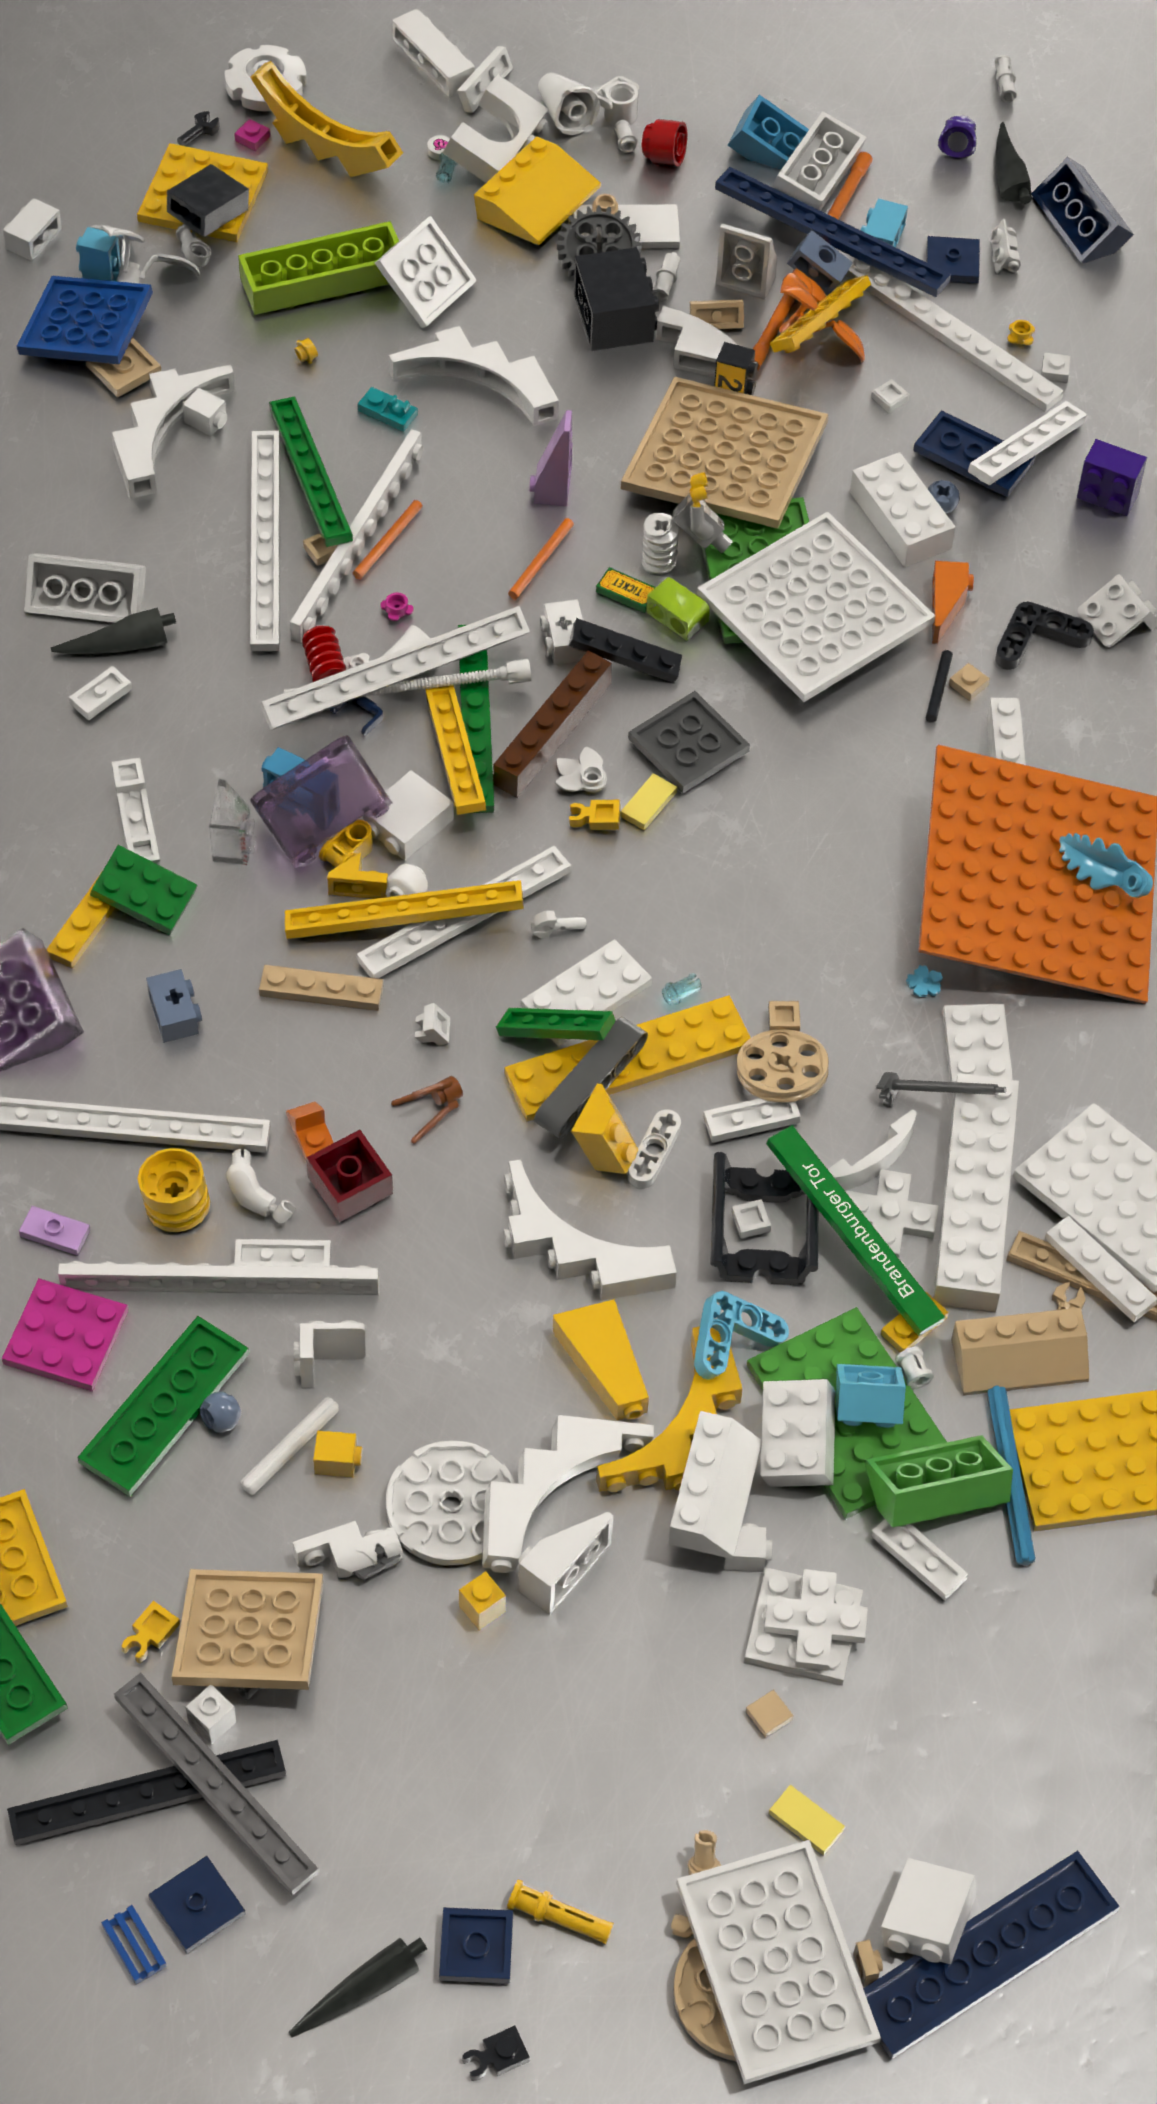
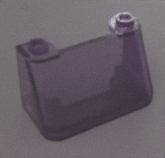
M348 735L333 741L258 791L250 799L251 804L294 868L298 866L305 867L316 859L314 854L317 852V846L362 816L378 818L390 809L388 806L393 804Z

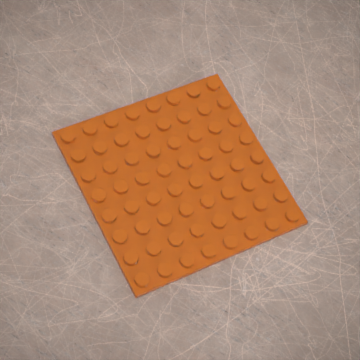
M938 744L935 754L918 952L1146 1004L1148 1002L1156 859L1157 796ZM1068 833L1073 837L1077 833L1082 840V836L1087 835L1090 838L1091 845L1096 838H1101L1106 849L1113 843L1119 844L1128 859L1136 861L1152 876L1153 887L1150 893L1146 896L1135 898L1129 896L1122 888L1116 885L1099 890L1092 889L1090 887L1091 877L1084 880L1076 878L1079 867L1073 870L1067 869V864L1070 860H1062L1064 852L1059 851L1061 847L1059 843L1060 837H1066Z

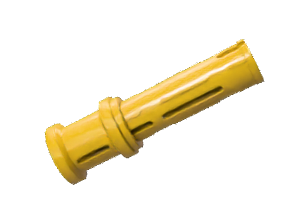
M519 1879L514 1885L506 1908L508 1910L515 1908L530 1914L538 1922H543L544 1919L600 1941L605 1945L614 1925L613 1922L598 1918L553 1899V1895L549 1891L545 1890L542 1893L527 1887Z

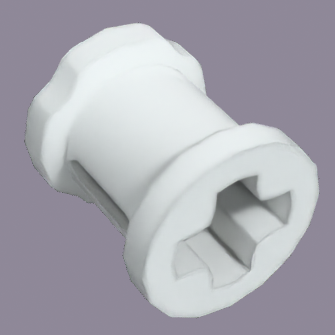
M918 1346L905 1349L895 1358L896 1363L902 1366L907 1377L906 1384L911 1389L923 1387L934 1378L933 1372L927 1369L922 1358L923 1351Z

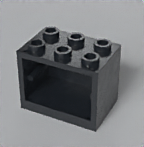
M637 247L575 256L574 297L591 351L654 342V331L657 330L655 312L659 311V301L657 295L653 296L652 279L650 276H646V260L644 257H640Z

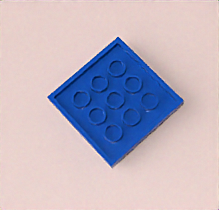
M51 276L16 346L18 354L120 364L153 294L151 284Z

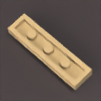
M264 965L259 995L379 1011L383 979Z

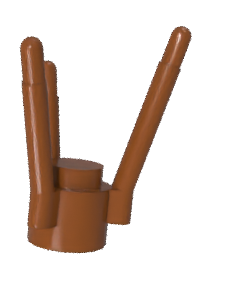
M449 1076L434 1085L414 1091L391 1102L392 1106H397L431 1094L437 1105H445L411 1139V1143L415 1144L450 1111L459 1107L457 1100L463 1097V1090L454 1076Z

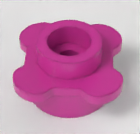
M399 592L391 593L380 604L381 609L388 613V619L391 621H397L404 615H411L414 611L413 606L408 604V598Z

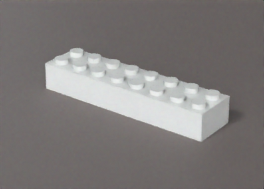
M958 1073L956 1082L998 1084L999 1087H1006L1007 1090L1006 1093H998L997 1095L954 1093L933 1298L940 1305L996 1312L1001 1291L1019 1081Z

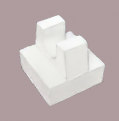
M435 1003L424 1006V1013L416 1017V1023L423 1029L415 1032V1038L421 1043L435 1042L438 1046L448 1044L450 1017Z

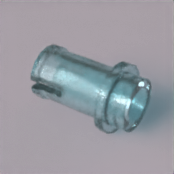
M441 152V162L436 172V178L445 183L446 176H448L446 181L449 183L452 180L455 166L458 163Z
M691 973L675 983H666L665 988L662 989L664 1000L669 1005L680 1004L681 999L701 991L702 984L700 979L697 978L693 981L697 975Z

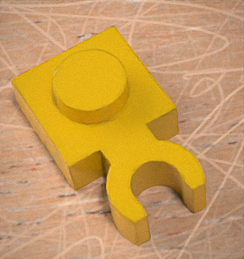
M620 799L591 800L590 807H585L581 803L570 804L571 814H579L578 816H569L571 827L577 828L589 823L590 830H619Z
M153 1600L133 1623L132 1629L137 1634L131 1635L123 1641L121 1646L122 1652L126 1654L130 1648L137 1646L140 1648V1651L135 1655L136 1662H143L148 1656V1647L152 1644L160 1649L179 1627L180 1619Z

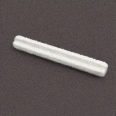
M330 1397L324 1398L241 1480L242 1488L250 1495L255 1494L317 1433V1430H320L338 1413L339 1405Z

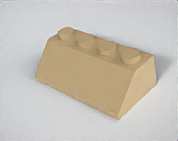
M1081 1307L955 1321L951 1341L963 1396L987 1393L988 1389L993 1388V1386L1005 1387L1006 1391L1089 1382L1088 1339Z

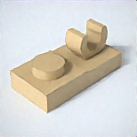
M743 299L690 301V315L713 325L717 329L744 328Z

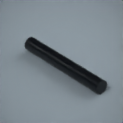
M944 650L941 654L925 717L929 722L937 720L953 653L949 650Z

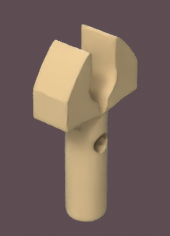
M1070 1282L1056 1287L1052 1300L1056 1301L1058 1305L1057 1310L1080 1307L1082 1310L1085 1304V1295L1081 1287L1076 1298L1071 1299L1069 1302L1066 1301L1067 1297L1065 1294L1069 1289Z

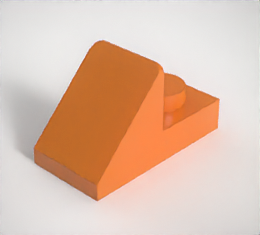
M314 1101L286 1111L305 1160L306 1157L334 1143L325 1123L324 1109Z

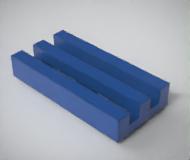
M131 1905L126 1908L127 1911L123 1913L118 1912L114 1915L113 1919L109 1921L106 1919L101 1923L134 1983L137 1985L166 1968L167 1964L134 1906ZM127 1920H132L156 1964L151 1966L127 1925ZM117 1926L121 1928L144 1971L138 1973L113 1928Z

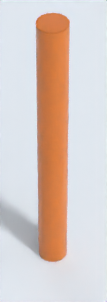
M414 500L356 567L352 572L356 579L361 580L422 509L423 505L420 501Z
M564 519L509 590L508 595L512 599L516 600L574 526L571 519Z

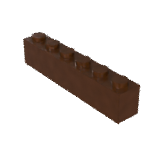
M590 651L585 653L493 764L494 786L516 798L519 797L611 685V662Z

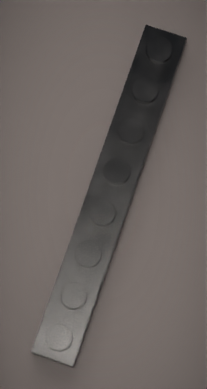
M278 1740L216 1755L244 1787L286 1776ZM175 1766L10 1807L7 1808L14 1843L19 1845L202 1798V1795Z

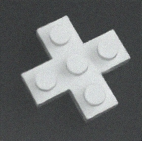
M881 1169L877 1195L847 1190L846 1193L899 1258L903 1234L934 1238L938 1205L908 1201L912 1174Z
M803 1569L801 1599L767 1597L764 1632L797 1636L795 1667L828 1671L831 1640L865 1643L868 1607L834 1603L837 1577L835 1572Z

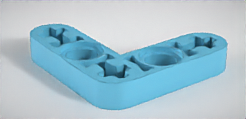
M716 1292L705 1300L694 1358L696 1372L702 1378L710 1380L726 1370L733 1331L767 1347L772 1348L781 1344L789 1336V1328L785 1320L728 1292ZM742 1312L750 1316L752 1320L751 1327L742 1321ZM710 1328H714L719 1332L721 1336L720 1343L713 1340L710 1335Z

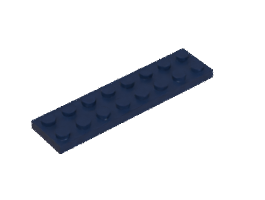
M1077 1850L967 1921L951 1964L940 1961L930 1962L922 1956L914 1955L863 1988L881 2037L879 2043L891 2060L1118 1912L1120 1906L1080 1852Z

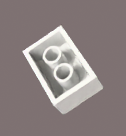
M828 1379L763 1382L761 1477L769 1487L833 1485L836 1391Z

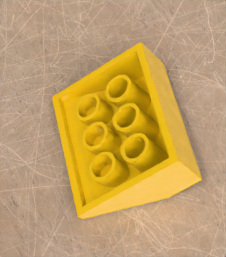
M535 137L474 194L477 219L540 245L601 187V182L558 145Z

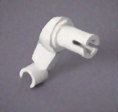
M241 1149L235 1150L231 1156L232 1165L227 1169L226 1178L241 1206L265 1217L273 1213L272 1216L278 1223L286 1222L296 1211V1206L287 1200H282L278 1206L275 1205L276 1197L265 1191L258 1184L255 1171L250 1166V1152L244 1149V1156L241 1157Z

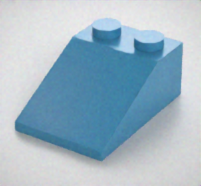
M759 94L743 113L727 146L750 161L781 170L809 129Z

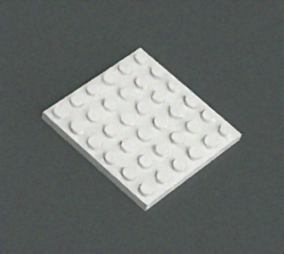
M828 511L697 588V596L703 599L709 608L803 702L935 622L936 616Z

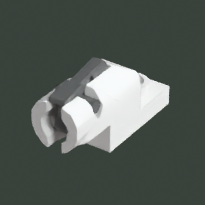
M356 1520L293 1542L294 1557L298 1567L304 1565L314 1566L323 1562L325 1558L330 1557L338 1578L357 1575L363 1580L367 1579L381 1570L400 1562L403 1559L401 1555L403 1552L393 1527L368 1531L362 1537Z

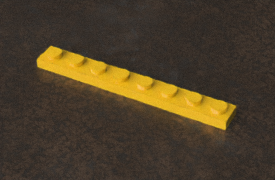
M521 880L285 910L286 938H303L524 909Z

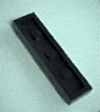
M576 618L573 623L569 641L570 647L584 652L590 651L604 659L673 683L677 680L682 659L681 654Z

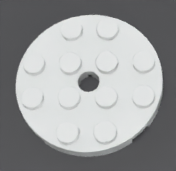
M454 1440L431 1443L415 1450L413 1455L401 1466L398 1465L393 1472L386 1492L387 1519L390 1527L394 1528L401 1545L418 1558L440 1565H463L475 1562L483 1558L484 1509L487 1488L491 1481L515 1482L505 1464L502 1465L496 1458L490 1455V1451L479 1445ZM453 1496L461 1501L460 1505L451 1511L450 1508L445 1507L442 1503L447 1497Z

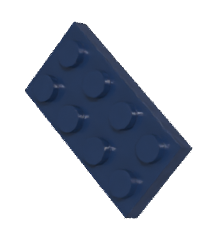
M942 410L917 439L913 448L914 452L1006 497L1011 494L1035 462L1034 456L991 485L980 481L968 472L970 463L1004 440Z

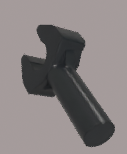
M209 111L196 114L194 116L195 126L177 138L178 144L185 146L202 133L211 136L215 135L220 127L219 118L217 117L209 122Z

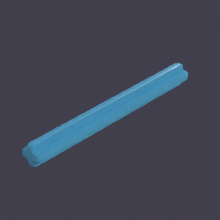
M993 1386V1388L988 1389L987 1394L997 1452L1013 1468L1010 1502L1006 1503L1015 1559L1018 1565L1028 1566L1035 1562L1036 1558L1008 1396L1005 1387Z

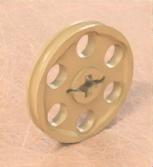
M788 1029L762 1032L746 1041L739 1050L737 1056L738 1079L748 1092L758 1098L772 1102L799 1101L815 1094L825 1084L829 1071L828 1054L818 1040L803 1032ZM775 1042H784L787 1044V1046L780 1048L775 1047L772 1044ZM808 1050L815 1053L812 1056H803L800 1054L802 1051ZM751 1054H759L762 1056V1058L753 1060L748 1058V1056ZM811 1071L817 1073L818 1075L816 1077L810 1078L804 1076L803 1074ZM754 1075H762L765 1077V1079L761 1081L752 1080L750 1077ZM781 1084H790L793 1086V1088L789 1090L780 1089L778 1086Z

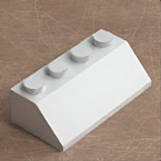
M39 553L29 555L24 612L116 623L131 614L140 612L144 596L146 566Z
M700 1411L670 1525L668 1544L729 1559L734 1558L762 1440L733 1418Z

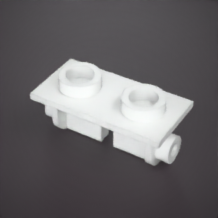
M1004 218L990 234L993 251L992 259L996 274H999L1002 268L1008 269L1010 272H1016L1021 266L1019 252L1016 251L1018 249L1016 231L1011 227H1007L1006 219Z

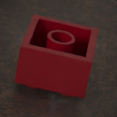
M361 1130L306 1157L308 1178L339 1222L393 1194L392 1174Z

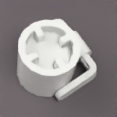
M623 76L614 77L594 91L597 98H599L600 106L605 108V120L613 126L621 120H626L632 125L637 119L639 85Z

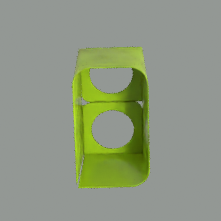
M667 577L647 595V614L687 641L709 622L710 608L708 604L670 577Z

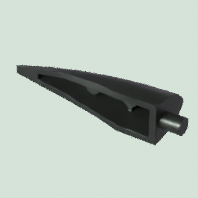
M1002 122L996 145V176L1000 196L1007 201H1021L1022 204H1028L1032 196L1026 164L1016 152L1005 124Z
M157 607L131 614L100 630L50 648L51 652L100 654L167 644L164 627L176 624L174 613L160 616Z
M419 1937L407 1946L399 1938L374 1955L310 2009L289 2031L290 2036L295 2037L391 1990L418 1972L419 1968L414 1958L427 1950L423 1940Z

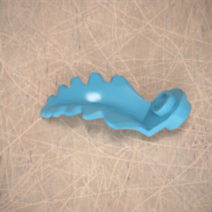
M1070 833L1066 837H1060L1059 843L1061 847L1059 851L1064 852L1062 860H1070L1067 864V869L1073 870L1079 867L1076 878L1084 880L1091 877L1090 887L1092 889L1099 890L1116 885L1122 888L1129 896L1140 898L1150 893L1153 887L1152 876L1136 861L1128 859L1119 844L1113 843L1106 849L1101 838H1096L1091 845L1090 838L1087 835H1083L1082 840L1077 833L1073 837Z

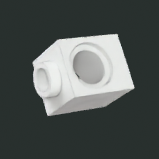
M209 1685L186 1706L188 1723L211 1745L236 1723L234 1706L213 1685Z

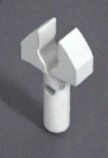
M554 910L536 914L533 916L535 923H530L533 934L539 938H549L554 930L585 929L587 926V920L584 917L556 918Z

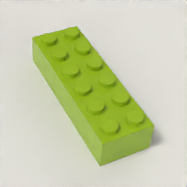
M391 221L241 254L238 255L240 280L254 315L388 285L389 282L375 265V262L399 242V239Z

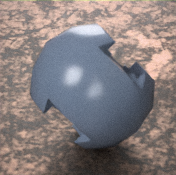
M939 480L933 482L928 487L929 492L946 514L956 509L960 496L959 490L953 483Z
M216 1392L204 1399L200 1408V1415L204 1424L209 1429L223 1433L232 1430L237 1425L241 1417V1409L237 1400L232 1395H228L225 1392Z

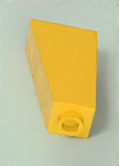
M615 1299L554 1314V1336L615 1419L621 1420L626 1418L632 1420L647 1413L649 1396Z

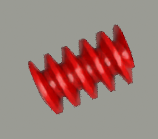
M315 626L308 630L302 638V645L313 682L346 670L339 640L335 635L336 631L330 626Z

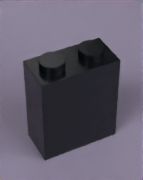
M212 164L167 190V212L203 237L248 210L249 188Z

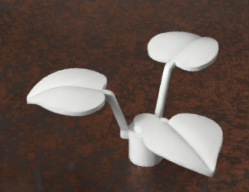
M92 225L91 227L103 230L110 237L116 236L122 240L118 282L138 283L140 278L145 279L147 271L154 262H165L181 266L193 271L200 277V270L189 260L179 256L160 253L152 255L141 271L139 270V264L129 261L131 241L144 243L145 239L134 232L107 225Z

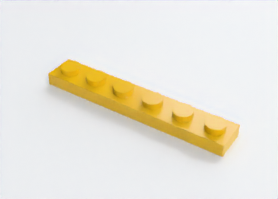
M868 275L843 282L817 304L818 307L815 311L809 310L771 341L770 345L773 352L785 350V353H791L801 347V342L811 339L815 331L826 327L827 321L838 317L839 311L850 307L852 300L864 295L863 291L871 285Z
M454 685L425 689L426 700L456 813L461 815L485 811L486 802Z

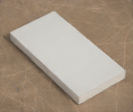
M677 204L618 205V211H621L620 218L623 219L629 216V225L636 224L635 233H640L641 235L639 242L642 243V249L680 248ZM581 205L577 210L586 214L587 207L589 206L592 210V205ZM577 210L574 212V218H576V219H577V217H576V216H577ZM597 227V249H601V227ZM582 233L581 235L587 237V236H590L591 234H589V233ZM608 233V234H607L608 236H611V237L617 236L615 233Z

